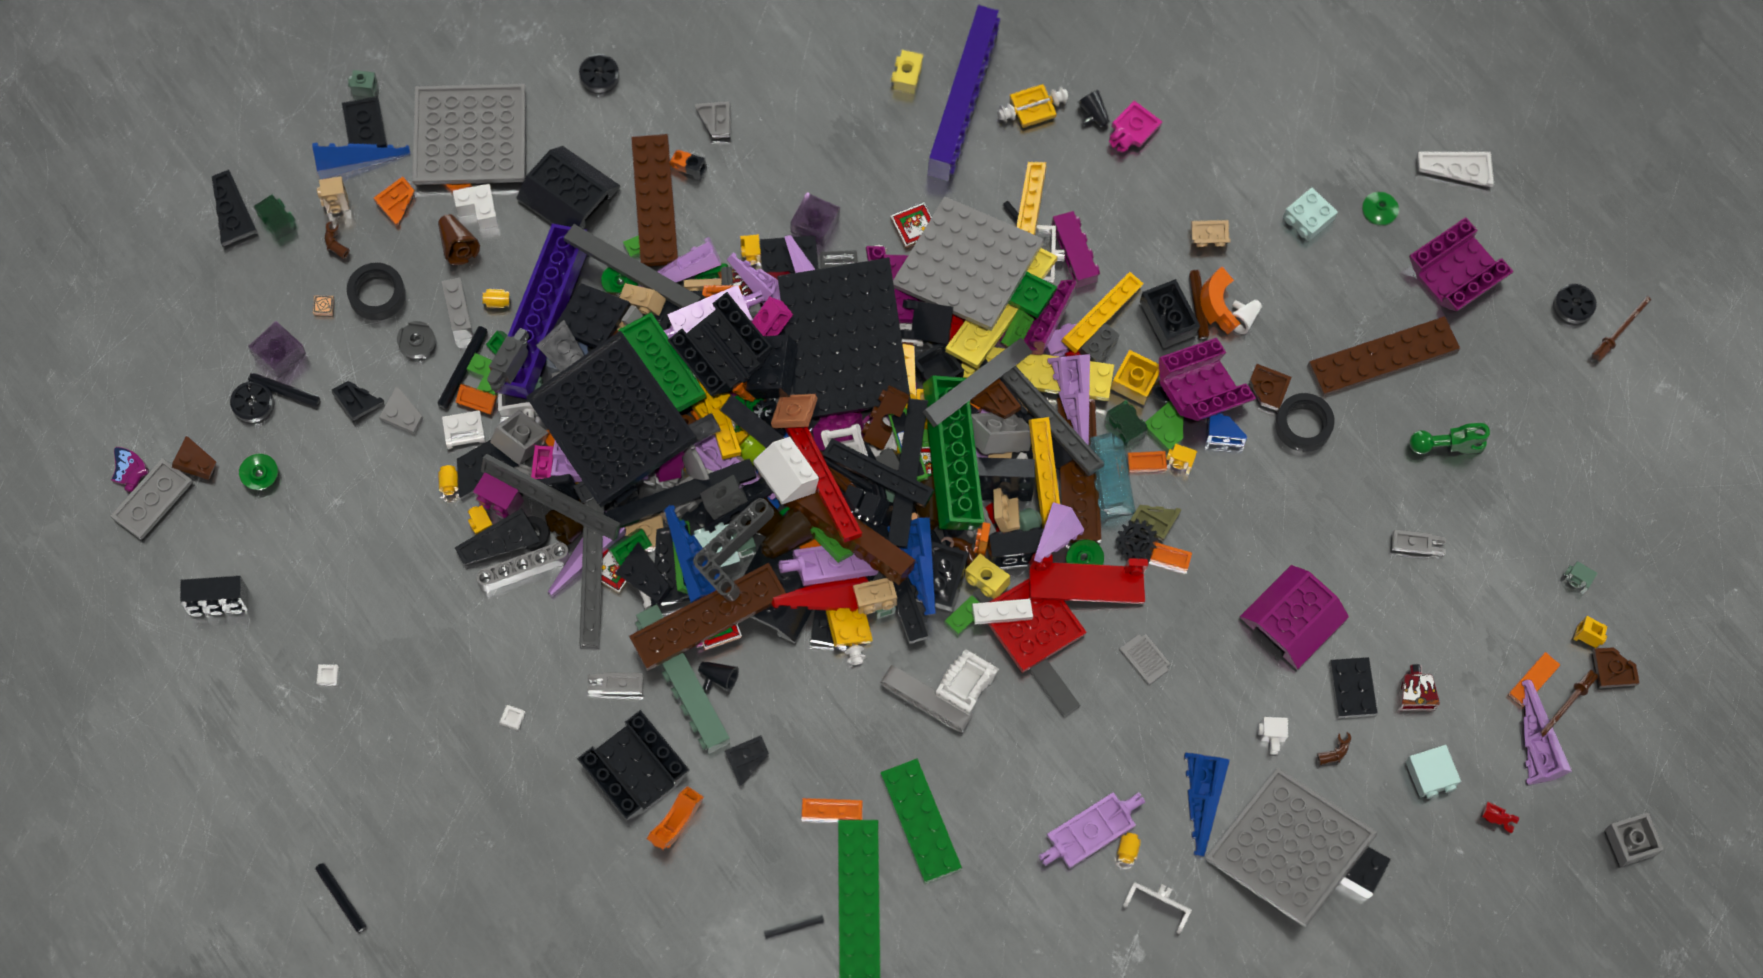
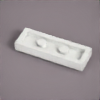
M1030 599L972 604L974 625L1032 620L1033 618Z

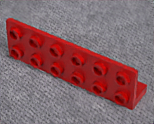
M1033 554L1030 559L1029 581L1031 599L1145 603L1144 573L1148 567V559L1129 558L1125 566L1052 563L1053 555H1050L1048 558L1044 557L1042 562L1034 561L1036 554Z

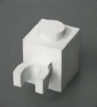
M1264 717L1261 723H1258V735H1261V741L1270 742L1269 751L1271 755H1278V752H1280V742H1285L1288 738V718Z

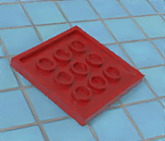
M1029 579L990 601L998 602L1030 599L1032 620L988 623V626L1022 673L1085 636L1087 633L1064 600L1031 599Z

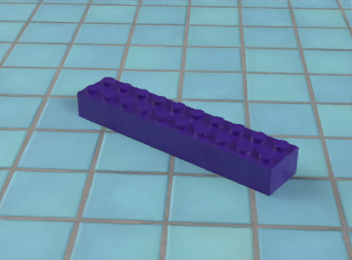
M981 5L977 6L929 157L928 176L949 181L950 174L954 175L956 161L959 160L961 153L960 148L964 144L966 129L969 128L971 113L974 112L975 101L979 97L981 89L980 85L984 81L985 69L989 65V56L994 49V40L999 33L1001 18H998L999 10Z
M552 224L508 333L509 337H514L520 328L527 330L529 334L526 347L528 355L512 383L508 384L505 382L503 387L495 391V393L527 399L526 396L535 389L547 358L536 345L553 330L565 310L587 255L564 241V236L571 228L569 226Z

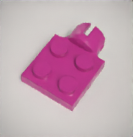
M1133 101L1112 122L1111 127L1115 131L1110 135L1109 143L1113 149L1118 144H1121L1116 150L1118 152H1125L1131 145H1136L1140 148L1161 126L1162 121L1136 101Z

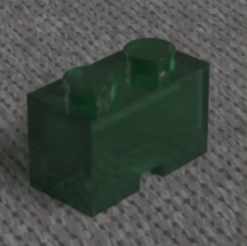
M271 194L254 205V209L262 222L269 226V231L278 241L296 229L294 225L296 220L290 211L287 213L284 210L285 205L281 199H276Z
M1125 400L1107 411L1105 419L1113 430L1118 429L1121 433L1118 437L1125 447L1128 448L1146 436L1147 425L1144 420H1140L1136 415L1137 412L1134 406L1129 405Z

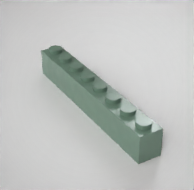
M656 604L636 614L637 622H635L638 631L664 618L658 605ZM684 653L660 664L664 670L661 672L666 683L670 681L673 687L671 692L674 698H679L682 703L680 709L683 715H688L691 720L689 722L693 733L697 732L700 737L698 742L702 750L706 749L710 754L730 744V738Z

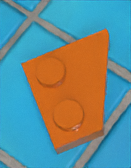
M402 176L373 199L397 227L415 190Z

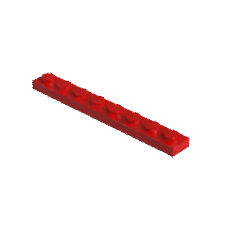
M808 427L785 428L788 436L793 440L819 477L816 490L843 543L862 537V531Z

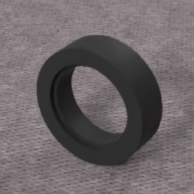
M368 263L359 267L352 273L347 283V296L351 307L359 316L368 320L379 321L392 317L401 309L405 301V287L400 274L393 267L384 263ZM382 277L388 279L394 285L393 296L385 304L369 306L358 298L361 285L370 278Z
M1299 393L1287 398L1281 405L1275 420L1276 432L1281 441L1291 449L1301 452L1314 451L1322 447L1328 441L1335 424L1334 414L1329 404L1321 397L1310 393ZM1299 407L1314 410L1322 420V431L1310 438L1296 435L1291 431L1287 423L1289 412Z

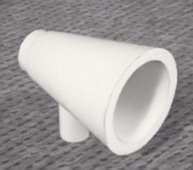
M1237 300L1234 301L1232 307L1238 310L1232 314L1241 323L1234 329L1235 332L1246 334L1262 308L1258 300H1253L1246 305Z

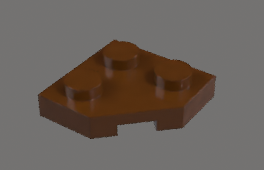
M1256 364L1249 383L1260 405L1279 411L1292 377Z
M1614 647L1596 648L1593 650L1599 688L1637 686L1640 682L1636 664L1620 655V652Z

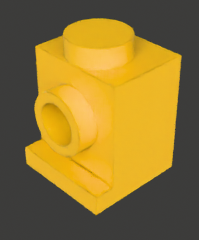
M759 235L740 236L742 257H745L750 262V265L761 263Z
M1175 444L1173 450L1169 449L1166 460H1169V464L1174 468L1185 469L1186 474H1189L1197 451Z
M483 505L475 506L468 510L470 516L468 523L472 530H474L475 535L493 525Z
M1586 616L1577 625L1574 640H1581L1597 648L1605 643L1608 626Z

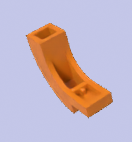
M1221 267L1203 284L1200 293V303L1208 322L1212 324L1216 321L1220 328L1228 335L1241 323L1225 305L1223 299L1224 290L1234 279Z
M687 786L679 793L663 821L649 833L647 840L663 850L665 848L669 849L689 824L704 797Z

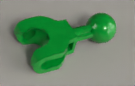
M1470 423L1458 428H1450L1449 435L1432 436L1428 431L1419 430L1412 434L1409 444L1411 449L1417 454H1426L1433 447L1450 446L1451 452L1458 451L1465 454L1480 453L1486 448V440L1490 435V429L1484 423ZM1481 429L1485 434L1475 433V431ZM1481 443L1482 445L1477 447L1474 444Z

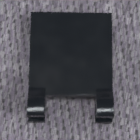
M903 299V307L914 308L912 330L900 329L902 338L949 344L953 306Z

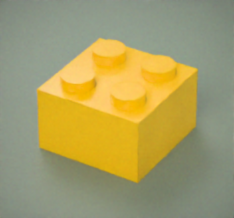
M1129 350L1112 381L1111 390L1145 405L1153 386L1160 377L1159 364Z

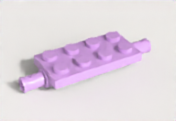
M738 285L667 314L672 325L670 326L671 328L664 330L668 338L672 337L682 328L687 333L716 309L712 303L726 292L729 293L752 321L748 309L755 304L765 301L763 296L755 299V297L762 295L761 290L744 296L741 294Z
M822 546L793 550L792 555L794 559L779 561L780 573L799 572L803 586L878 575V571L874 570L866 561L857 558L854 553L838 563Z
M1114 792L1048 833L1047 837L1053 847L1038 855L1040 861L1043 860L1042 864L1047 866V864L1060 857L1069 869L1133 829L1136 824L1130 816L1131 811L1144 804V798H1140L1141 794L1139 792L1126 801H1120Z

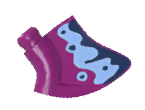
M115 447V471L111 481L126 485L124 490L128 493L129 491L132 492L138 486L141 478L149 473L145 462L133 451L122 447Z

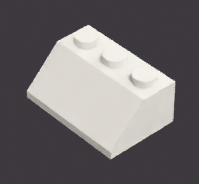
M790 437L773 442L753 460V464L781 504L816 492L819 477Z

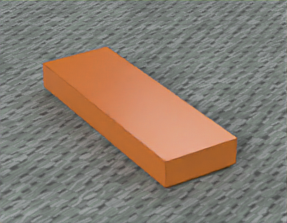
M1545 652L1508 695L1524 707L1525 689L1522 686V682L1527 679L1531 680L1536 691H1538L1558 669L1560 664Z
M802 798V820H862V800Z

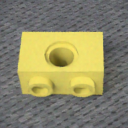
M902 50L901 56H897L895 67H898L897 71H893L891 82L894 83L893 90L915 94L923 63V54Z
M981 554L965 569L966 581L971 586L981 589V592L986 597L995 599L1010 585V575ZM983 577H990L989 580H984V579H982V578H983Z

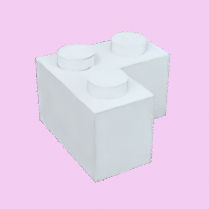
M490 184L453 190L458 217L476 214L480 230L498 227Z

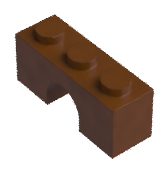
M890 385L886 390L883 389L878 398L880 403L878 407H873L870 413L872 419L870 423H865L861 432L864 434L863 441L884 450L892 434V427L886 425L882 418L887 414H894L900 417L909 400L908 394Z

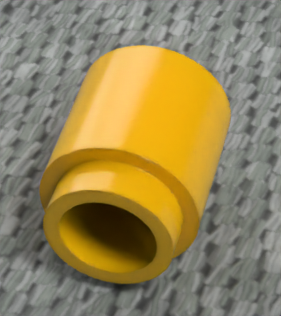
M487 289L486 293H483L482 304H486V308H504V306H509V291H505V289Z
M451 465L440 467L438 472L439 491L444 495H453L458 491V472Z
M1133 833L1122 835L1117 853L1119 861L1134 864V860H1137L1141 844L1138 835Z

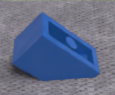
M1218 413L1209 417L1207 421L1206 442L1236 446L1245 445L1247 435L1229 416Z

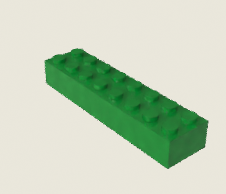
M930 377L923 383L924 399L928 400V407L966 378ZM969 400L935 427L927 419L940 529L976 530L985 522Z

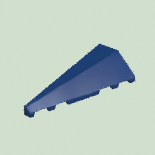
M312 143L320 180L411 155L409 145L400 148H394L393 145H388L387 148H377L376 144H348L347 146L336 147L335 143H330L329 146H319L318 143Z
M669 505L664 511L690 602L693 603L716 591V589L693 563L695 555L703 547L694 534L690 536L684 527L686 525L685 521H680L675 514V507ZM705 560L702 563V566H705L708 560ZM720 573L714 576V580L719 577Z
M917 518L911 520L908 548L900 549L915 559L914 569L908 577L919 593L917 595L918 600L922 601L926 609L924 614L932 615L935 614L930 518Z
M1185 752V759L1188 760L1186 775L1190 781V789H1188L1190 816L1194 822L1192 837L1195 838L1196 843L1194 855L1205 856L1230 760Z

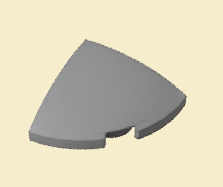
M693 445L684 450L685 455L682 458L686 473L695 479H710L696 449H694L695 446Z

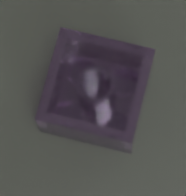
M806 193L790 222V232L798 236L815 235L816 244L824 247L840 218V207Z
M277 321L248 346L252 356L278 379L306 354L303 345Z

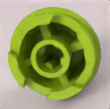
M749 435L740 445L741 457L744 460L750 458L752 466H754L753 460L766 448Z

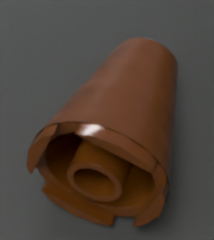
M443 215L438 221L444 257L452 265L466 264L469 262V258L472 256L475 258L480 251L479 241L454 215Z

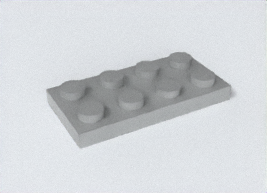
M162 458L110 517L142 540L189 488L193 481L181 471L172 468V465Z

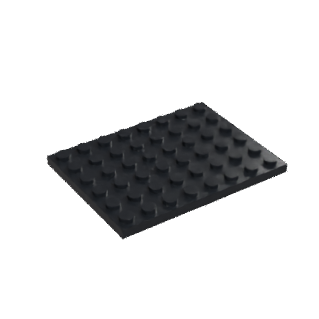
M890 258L778 276L781 301L784 302L793 314L784 326L785 335H789L798 344L792 380L794 395L816 394L818 399L811 419L870 410L874 406L878 407L880 393L883 389L886 390L889 385L908 394L909 399H911Z
M621 330L526 396L601 508L698 440Z

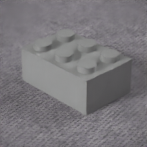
M993 413L971 414L975 446L982 454L1029 451L1031 446L1029 425L1022 418H1018L1016 414L1007 419Z

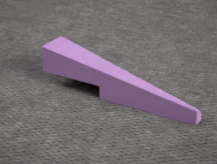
M707 237L704 239V244L697 248L695 246L692 247L690 252L681 257L679 256L678 259L657 272L674 282H678L720 266L721 260L711 239Z
M734 252L727 258V261L753 293L761 290L762 295L757 296V298L764 297L765 301L761 302L763 305L769 296L781 300L779 284L776 278L761 269L756 270L752 268L747 260L744 262L739 260Z
M1090 354L1048 358V363L1052 364L1055 373L1053 378L1058 381L1061 390L1059 395L1067 419L1071 420L1074 430L1089 445Z
M714 435L694 445V449H696L704 467L711 471H717L744 461L741 456L722 460ZM755 471L757 478L741 483V485L752 484L761 477ZM772 492L767 497L773 500L776 496Z
M1053 502L1034 561L1042 562V559L1044 557L1048 558L1051 552H1057L1068 545L1071 539L1075 540L1079 534L1083 535L1084 528L1071 507Z

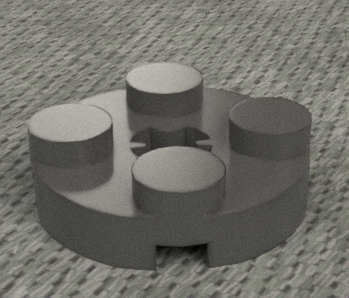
M412 321L404 328L402 327L397 334V344L400 351L409 358H426L435 347V334L429 325L424 322ZM415 336H419L421 341L414 343L411 340L412 338L415 339Z

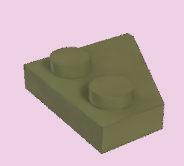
M1139 505L1131 521L1134 524L1136 519H1139L1140 524H1142L1146 520V526L1152 524L1154 527L1151 531H1157L1158 533L1154 537L1164 541L1182 509H1164V507Z

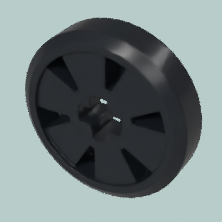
M595 54L589 56L580 65V81L586 89L592 92L602 93L609 91L619 80L618 65L614 59L607 55ZM602 71V74H599V76L596 75V73Z
M1568 284L1562 287L1554 300L1557 314L1563 320L1574 324L1588 321L1594 314L1597 306L1596 298L1592 291L1580 284ZM1577 301L1579 304L1574 306L1572 303Z
M248 381L240 384L233 391L230 398V406L235 416L249 423L265 419L271 413L274 405L270 389L257 381ZM254 398L255 402L250 405L249 402Z

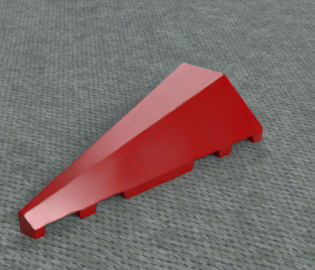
M866 577L813 584L774 597L771 604L774 608L784 605L790 606L791 609H796L798 606H806L810 610L837 611L838 608H849L850 611H856L858 604L853 585L869 581Z

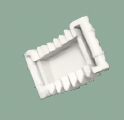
M965 649L962 655L958 656L957 660H954L953 665L950 664L935 692V696L970 716L979 695L988 685L992 684L999 668Z

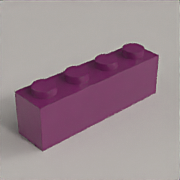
M1074 211L1053 216L1051 226H1056V239L1060 249L1064 250V259L1072 280L1077 282L1076 288L1096 283L1100 270L1098 265L1094 264L1092 249H1088L1087 236L1085 232L1082 233L1080 218L1076 217Z

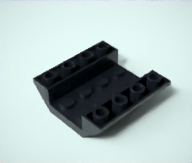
M560 146L550 149L527 174L516 199L551 224L569 227L575 224L584 229L587 216L604 197L609 200L620 188V185L566 147Z
M728 292L712 303L716 309L686 333L682 328L667 340L711 396L732 391L742 382L701 332L702 324L710 323L750 375L763 366L772 349V346Z
M761 544L744 574L746 575L769 563L786 593L810 586H803L797 571L780 573L779 561L794 559L792 551L774 559L767 558L761 552ZM772 605L751 616V618L776 629L778 636L796 643L813 610L808 609L806 606H798L796 609H791L790 606L779 605L778 608H774Z
M641 710L626 720L625 727L596 749L592 746L577 758L625 820L648 810L675 789L690 771Z

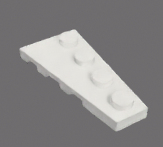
M1418 152L1417 154L1419 172L1491 188L1494 185L1490 152Z

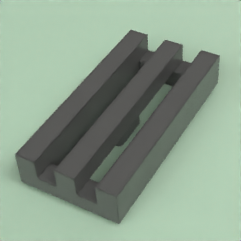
M857 250L820 252L821 269L846 265V263H858ZM852 256H854V258H847V259L836 258V259H827V260H824V258L852 257Z

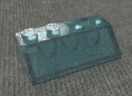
M1112 432L1091 437L1089 447L1104 462V467L1095 472L1097 477L1095 486L1100 495L1098 499L1100 509L1108 515L1134 514L1136 510L1124 442Z

